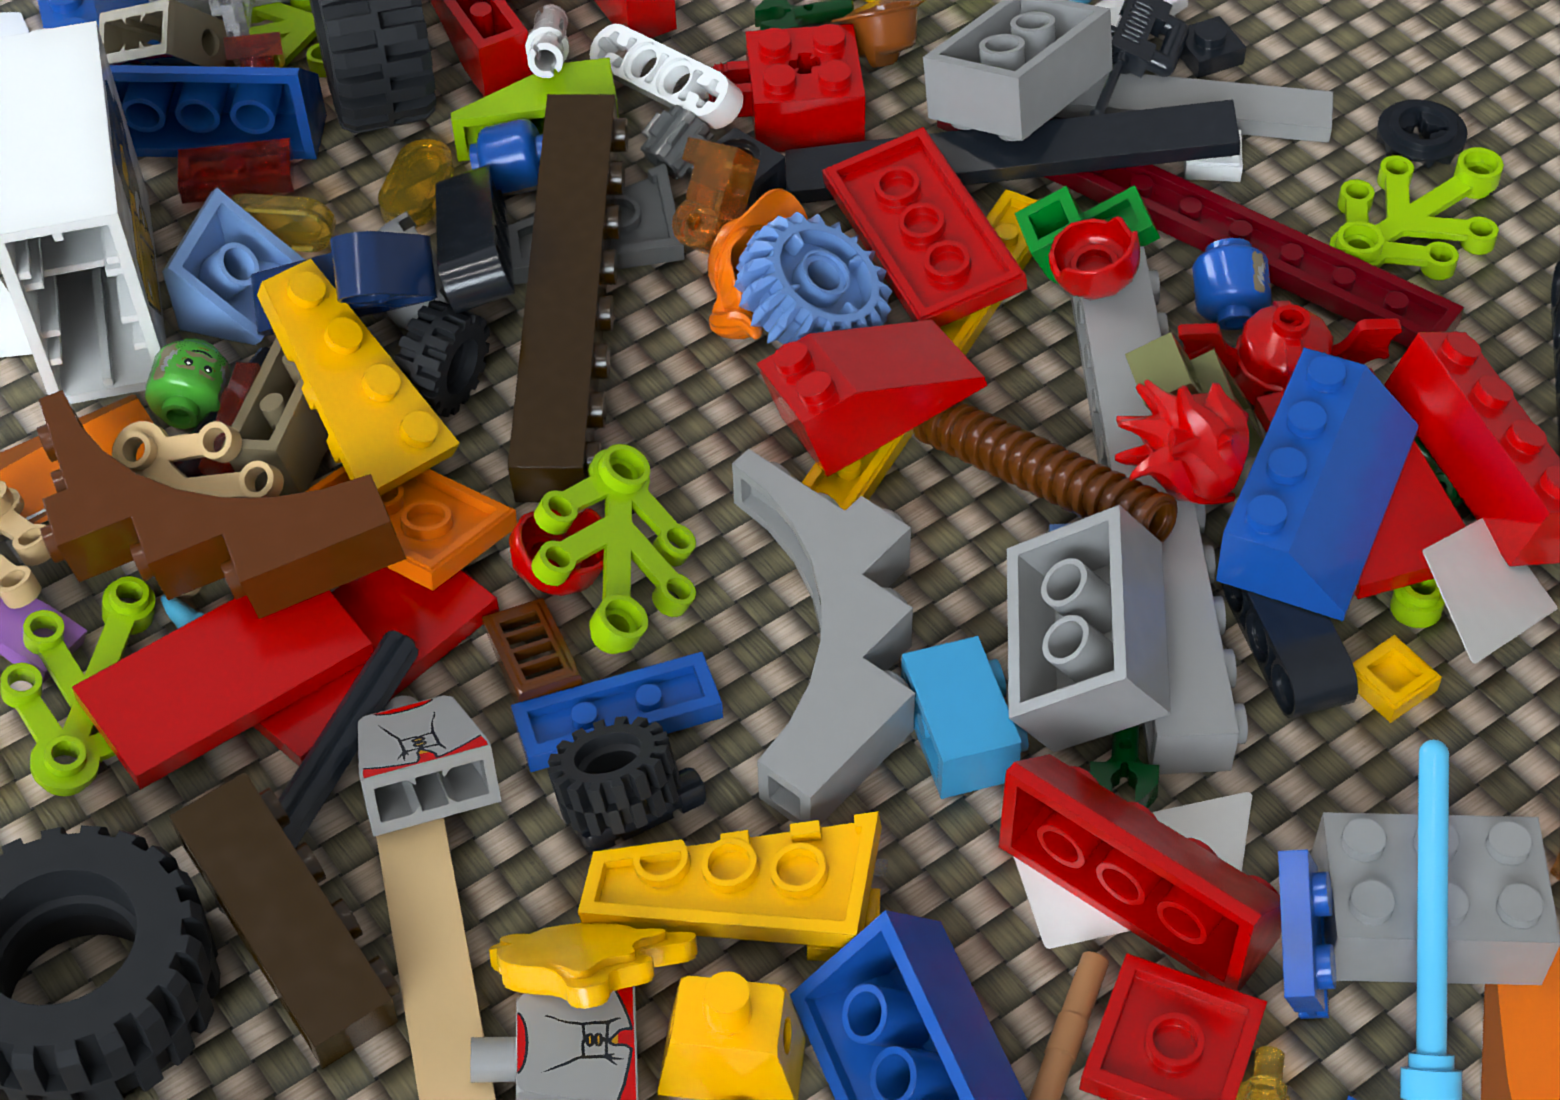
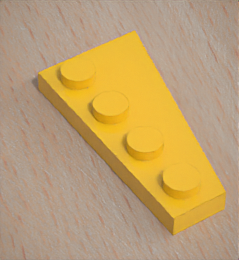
M311 258L262 281L257 297L287 360L295 363L304 382L301 390L310 409H317L328 433L326 443L335 462H342L350 480L371 474L381 496L454 455L460 444L459 441L347 303L337 301L336 289Z
M879 811L854 815V823L821 827L819 820L790 824V832L750 837L748 830L721 833L720 840L714 843L686 846L684 841L679 839L594 851L577 913L582 923H616L636 929L662 928L665 929V932H693L696 936L843 948L864 929L882 829Z

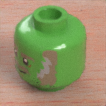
M196 338L175 341L164 345L156 354L146 384L145 399L149 408L168 425L178 429L196 428L207 413L219 411L223 407L226 393L231 383L232 370L226 358L212 344Z

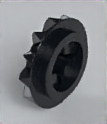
M1412 99L1397 102L1382 112L1378 120L1376 141L1385 145L1386 156L1398 155L1409 159L1411 162H1421L1429 170L1435 161L1450 165L1455 154L1463 152L1468 131L1463 119L1449 107L1429 100ZM1415 127L1418 128L1419 133H1422L1424 139H1420L1417 134L1413 133Z

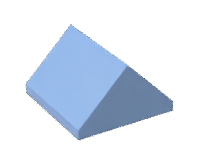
M218 188L214 189L206 199L162 273L180 330L256 345L262 341L264 336L257 334L251 275L305 259Z

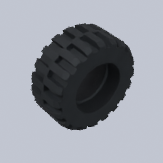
M310 0L327 82L342 129L355 134L425 121L435 112V78L421 0Z
M81 825L80 833L67 834L64 827L41 831V839L23 844L21 838L16 839L1 847L3 854L0 856V1100H124L122 1095L138 1086L144 1092L148 1091L164 1079L161 1070L169 1062L177 1066L180 1065L195 1048L191 1033L194 1031L201 1034L207 1029L214 1013L211 999L217 995L220 989L221 972L216 961L219 954L196 887L188 873L179 869L176 858L162 847L152 845L149 848L144 837L128 831L119 830L116 837H110L107 827ZM88 935L116 936L134 943L120 969L99 988L80 998L51 1005L26 1004L11 999L14 989L26 969L39 956L58 944Z

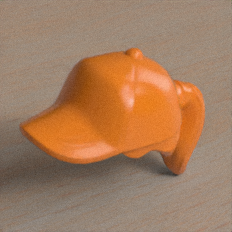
M772 189L764 193L741 217L724 224L713 241L708 257L707 270L711 286L716 292L717 298L713 305L712 313L709 316V326L714 333L723 338L746 339L751 337L759 339L763 334V327L750 326L754 313L739 307L742 293L734 287L737 274L739 273L736 266L739 263L740 255L747 247V243L757 230L760 231L764 225L766 226L768 222L773 221L778 215L787 218L791 217L795 212H799L806 220L808 219L800 202L787 190Z

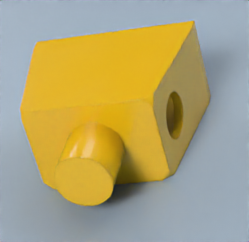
M731 971L719 972L711 978L690 975L680 978L668 1025L657 1090L658 1095L699 1100H798L806 1038L788 990L777 984L748 982L740 974Z

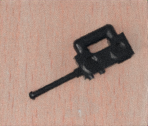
M1124 0L1116 27L1111 25L1113 70L1109 72L1095 109L1090 111L1089 116L1105 114L1120 74L1132 73L1142 78L1146 70L1161 77H1168L1174 73L1189 35V26L1185 21L1169 14L1173 6L1172 4L1163 0ZM1149 34L1157 38L1159 34L1165 36L1159 51L1156 50V44L1147 40Z

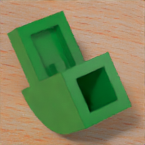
M1135 185L1085 212H1082L1069 189L1065 186L1014 213L1032 256L1043 273L1056 284L1058 282L1051 271L1048 255L1054 237L1072 222L1091 218L1110 221L1112 218L1120 216L1132 232L1138 231L1140 247H1145L1160 239L1154 222Z

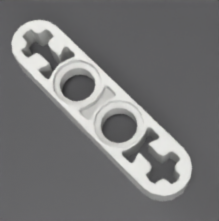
M616 23L608 25L597 34L591 44L590 59L610 58L614 80L669 108L676 105L682 106V108L697 115L709 128L719 129L727 126L738 116L743 106L742 91L721 72L624 25ZM618 50L627 51L624 59L615 53ZM657 57L656 63L650 72L640 77L645 65ZM690 73L687 84L679 92L673 94V89L680 78ZM707 92L717 98L714 103L703 100Z

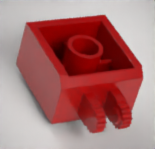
M824 24L812 27L769 28L766 30L745 31L746 60L731 61L726 64L720 62V64H714L711 67L725 75L742 91L743 106L737 117L752 116L755 139L777 152L865 141V90L854 24ZM709 94L708 101L714 103L717 98Z

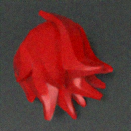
M1147 379L1144 381L1145 385L1139 383L1136 386V390L1150 408L1152 415L1116 417L1118 427L1140 436L1144 443L1142 446L1128 449L1115 455V461L1125 465L1137 466L1130 474V481L1150 475L1168 494L1178 501L1206 505L1234 502L1236 495L1231 491L1235 488L1243 471L1249 450V429L1247 425L1249 414L1225 394L1219 383H1212L1208 393L1191 394L1187 386L1182 385L1177 390V395L1164 391Z

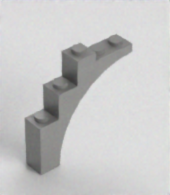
M748 449L732 463L734 504L767 529L794 562L813 600L821 635L810 683L789 723L757 760L759 798L793 823L819 820L821 825L914 731L915 692L910 689L903 678L895 672L888 670L902 657V654L912 647L913 607L908 605L898 592L888 588L910 567L911 527L905 524L902 518L892 510L882 509L863 496H860L848 509L843 510L829 495L815 492L793 478L788 470L779 463L769 462Z

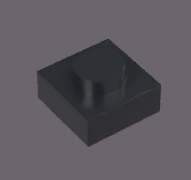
M1220 16L1188 25L1189 35L1180 58L1197 79L1244 64L1247 47Z

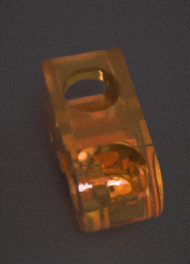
M688 137L682 159L692 164L694 168L687 189L686 200L677 207L673 215L672 229L674 236L680 243L709 256L713 241L721 227L744 214L760 160L738 147Z

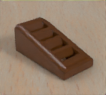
M543 598L482 617L483 626L515 704L583 685L582 677L574 658ZM533 621H537V624H533L504 634L503 632L514 627H518ZM542 635L544 638L517 648L511 649L510 645L522 642ZM550 652V655L522 664L517 662L541 653ZM553 667H556L557 671L550 672L529 680L525 679L526 676Z

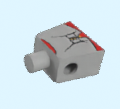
M442 695L418 702L411 696H398L391 699L382 712L366 715L358 721L359 778L373 837L502 802L491 744L454 697Z
M635 986L613 991L608 1001L603 1005L585 1009L574 1008L567 1000L556 996L527 993L520 995L516 998V1036L471 1037L470 1082H516L515 1100H638Z

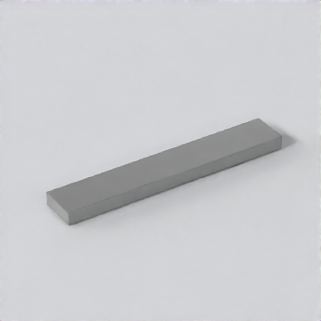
M1109 73L1053 117L1073 118L1089 116L1090 111L1095 109ZM1132 73L1120 74L1105 114L1233 99L1238 129L1241 130V135L1329 143L1332 131L1333 91L1170 76L1161 77L1143 74L1142 78Z

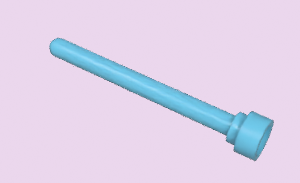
M1435 739L1424 742L1419 749L1416 1052H1408V1066L1400 1067V1098L1405 1100H1462V1070L1455 1069V1055L1447 1054L1449 750L1443 742Z

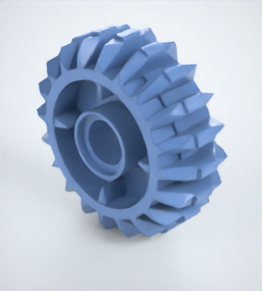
M795 212L791 217L787 218L778 215L773 221L768 222L766 226L764 225L760 231L757 230L739 257V263L736 266L739 273L737 274L734 287L742 293L739 307L754 313L750 326L763 327L768 332L767 344L777 340L784 345L797 341L810 333L884 325L888 318L887 315L891 311L887 303L892 293V290L883 283L887 270L873 265L872 261L875 251H864L858 245L859 235L850 238L842 233L840 222L827 226L819 214L806 220L799 212Z

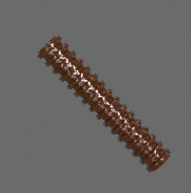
M964 401L958 402L913 428L914 436L920 442L929 444L937 450L959 458L964 463L972 464L979 470L987 471L988 474L1001 478L1004 482L1016 485L1021 490L1030 491L1032 495L1044 498L1047 502L1058 505L1065 511L1075 513L1080 518L1084 519L1120 505L1162 543L1168 538L1175 526L1178 508L1177 501L1172 495L1159 492L1157 488L1143 485L1137 479L1130 481V477L1127 478L1121 472L1112 471L1110 467L1096 463L1093 459L1081 457L1075 451L1066 450L1062 445L1051 443L1050 440L1036 436L1031 431L1022 430L1020 426L1007 423L1006 420L993 416L989 412L979 410L976 406L965 404Z

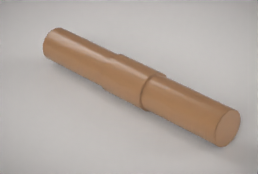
M1087 951L1081 955L1061 1012L1058 1013L1045 1048V1055L1028 1100L1061 1099L1070 1071L1076 1062L1083 1043L1092 1010L1109 966V961L1099 953Z

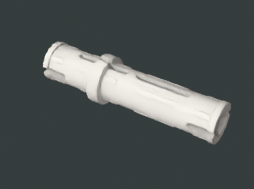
M554 4L543 6V13L540 10L536 12L534 27L529 33L525 45L530 70L536 76L542 78L553 77L554 69L559 73L569 53V40L566 36L568 17L560 6Z

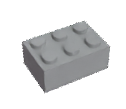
M1070 0L1000 1L923 56L928 118L950 123L954 128L961 130L975 129L996 134L999 138L1006 141H1023L1113 70L1110 8Z
M1117 505L1007 548L1009 719L1051 751L1057 752L1171 714L1162 542L1123 507Z
M1323 812L1311 856L1318 867V872H1329L1333 912L1332 916H1324L1326 944H1332L1334 948L1336 981L1417 983L1418 814ZM1449 815L1447 983L1542 985L1560 947V933L1539 817Z

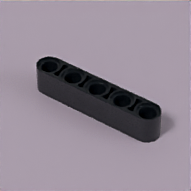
M490 164L447 178L435 184L437 266L445 293L456 314L515 294L507 208L502 191L496 190L490 172Z

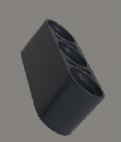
M1222 583L1228 605L1280 710L1287 718H1294L1355 702L1358 694L1356 672L1351 658L1328 616Z

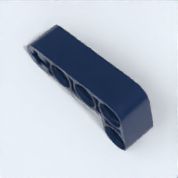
M382 231L345 233L330 239L331 253L311 258L336 289L337 301L347 303L359 318L438 298L431 240L428 235ZM308 259L251 275L257 334L276 336L257 297L262 281Z

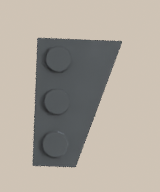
M666 163L649 169L647 179L625 187L624 195H614V204H620L622 226L621 238L611 239L610 249L617 250L618 269L685 260L682 236L674 233L672 227L676 208ZM534 216L508 226L514 284L527 283Z

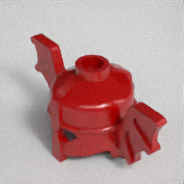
M1274 301L1272 306L1257 311L1244 323L1242 334L1237 338L1236 348L1226 343L1220 326L1216 323L1181 324L1177 327L1179 339L1184 344L1183 350L1190 360L1214 349L1245 397L1254 406L1256 398L1268 395L1267 391L1280 392L1286 390L1304 347L1365 364L1377 358H1389L1388 346L1391 340L1402 332L1400 320L1397 318L1363 319L1355 325L1344 340L1333 345L1334 337L1323 319L1303 307L1293 305L1290 301Z

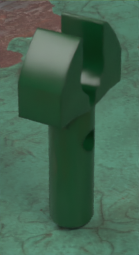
M763 0L755 8V27H760V30L769 28L785 29L828 22L843 18L854 10V3L852 0H825L794 6L789 4L787 0Z
M1139 724L1112 733L1111 758L1106 762L1090 761V774L1101 786L1111 792L1115 786L1119 785L1121 778H1127L1128 785L1135 790V802L1149 808L1158 798L1159 765L1143 764L1139 760Z

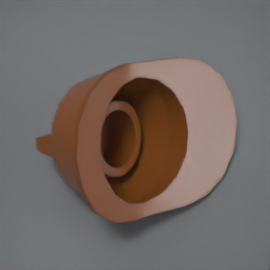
M875 0L853 10L843 18L831 20V23H838L839 25L854 24L859 57H866L873 68L893 65L898 60L901 51L911 48L916 44L918 6L926 0Z

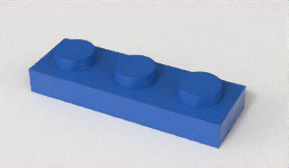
M703 652L511 705L513 721L530 773L549 768V757L551 754H558L556 746L562 740L573 743V732L583 728L589 733L595 730L593 723L603 719L606 726L614 725L616 717L627 716L629 724H632L637 717H643L648 719L649 725L655 721L659 723L663 728V732L666 731L668 734L723 718L722 701Z

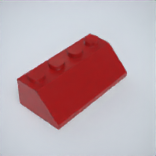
M1418 332L1384 386L1418 423V437L1477 520L1483 518L1509 566L1560 563V458L1547 442L1546 434L1539 426L1532 422L1515 399L1511 387L1500 379L1481 353L1479 344L1472 337L1468 336L1466 332Z
M1051 754L1015 761L1007 769L999 848L1206 980L1240 992L1278 941L1282 932L1280 895L1270 883L1258 876L1246 875L1217 857L1216 853L1204 842L1195 838L1184 837L1158 821L1155 815L1145 806L1137 802H1127L1101 786L1088 771L1077 766H1069Z

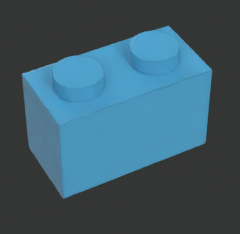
M979 636L902 654L901 678L915 692L914 730L940 798L944 799L1004 784L1007 769L1013 762L1020 761L1021 752L1028 750L1029 742L1027 732L1009 719V709L1004 699L1007 693L1006 682L999 661L997 659L988 660Z

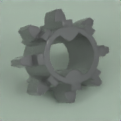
M676 105L675 107L672 106L668 112L666 110L661 114L657 112L641 132L647 138L641 146V151L644 152V157L654 166L666 163L668 175L678 180L679 178L682 179L686 173L689 175L692 171L698 173L697 156L703 152L714 135L710 133V128L707 124L703 123L697 115L682 108V106Z

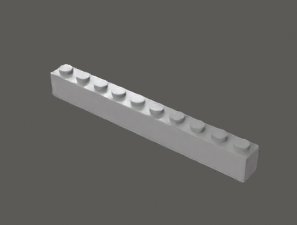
M1144 246L1140 247L1139 269L1133 281L1117 294L1091 301L1070 294L1098 463L1110 467L1112 471L1115 470L1125 474L1127 478L1130 477V474L1137 466L1121 464L1115 461V455L1122 451L1142 446L1144 443L1140 436L1118 427L1116 417L1151 416L1152 412L1144 405L1142 397L1136 390L1137 385L1125 354L1169 333L1166 313H1157L1156 305L1159 304L1160 299L1159 274L1157 270L1148 269ZM1150 475L1136 478L1143 485H1149L1157 488L1159 492L1167 493ZM1175 499L1178 508L1176 523L1168 538L1162 543L1171 714L1142 723L1148 763L1159 765V774L1231 771L1237 744H1245L1247 741L1248 723L1244 704L1234 703L1231 688H1235L1237 679L1235 654L1232 648L1223 649L1221 635H1224L1226 629L1224 600L1222 596H1213L1210 584L1215 581L1216 564L1213 546L1203 545L1201 533H1204L1206 523L1205 504Z

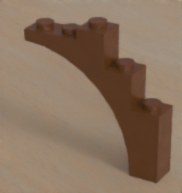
M63 390L39 399L46 424L37 427V432L50 461L58 460L60 469L51 472L57 493L42 499L50 524L40 528L52 560L56 564L65 560L79 582L134 561L143 580L148 581L155 578L167 599L171 600L225 578L234 598L237 600L247 596L260 619L406 559L371 474L321 490L277 497H218L179 490L135 473L104 452L86 432Z

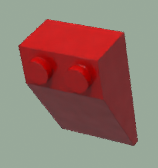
M933 320L810 333L797 341L784 344L774 354L756 363L780 416L827 477L988 386L981 372Z

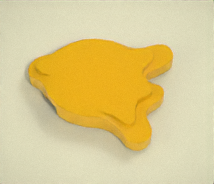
M575 923L543 928L530 934L523 933L503 936L500 938V943L489 948L491 967L502 974L505 988L527 994L560 997L567 1000L574 1008L585 1009L603 1005L608 1001L613 991L651 982L655 976L654 967L685 963L695 959L698 954L696 934L693 932H665V929L662 928L636 929L616 923Z

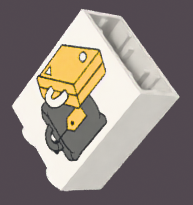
M96 21L56 28H44L0 37V269L47 394L51 395L63 390L70 404L146 390V384L155 356L164 345H167L149 197Z

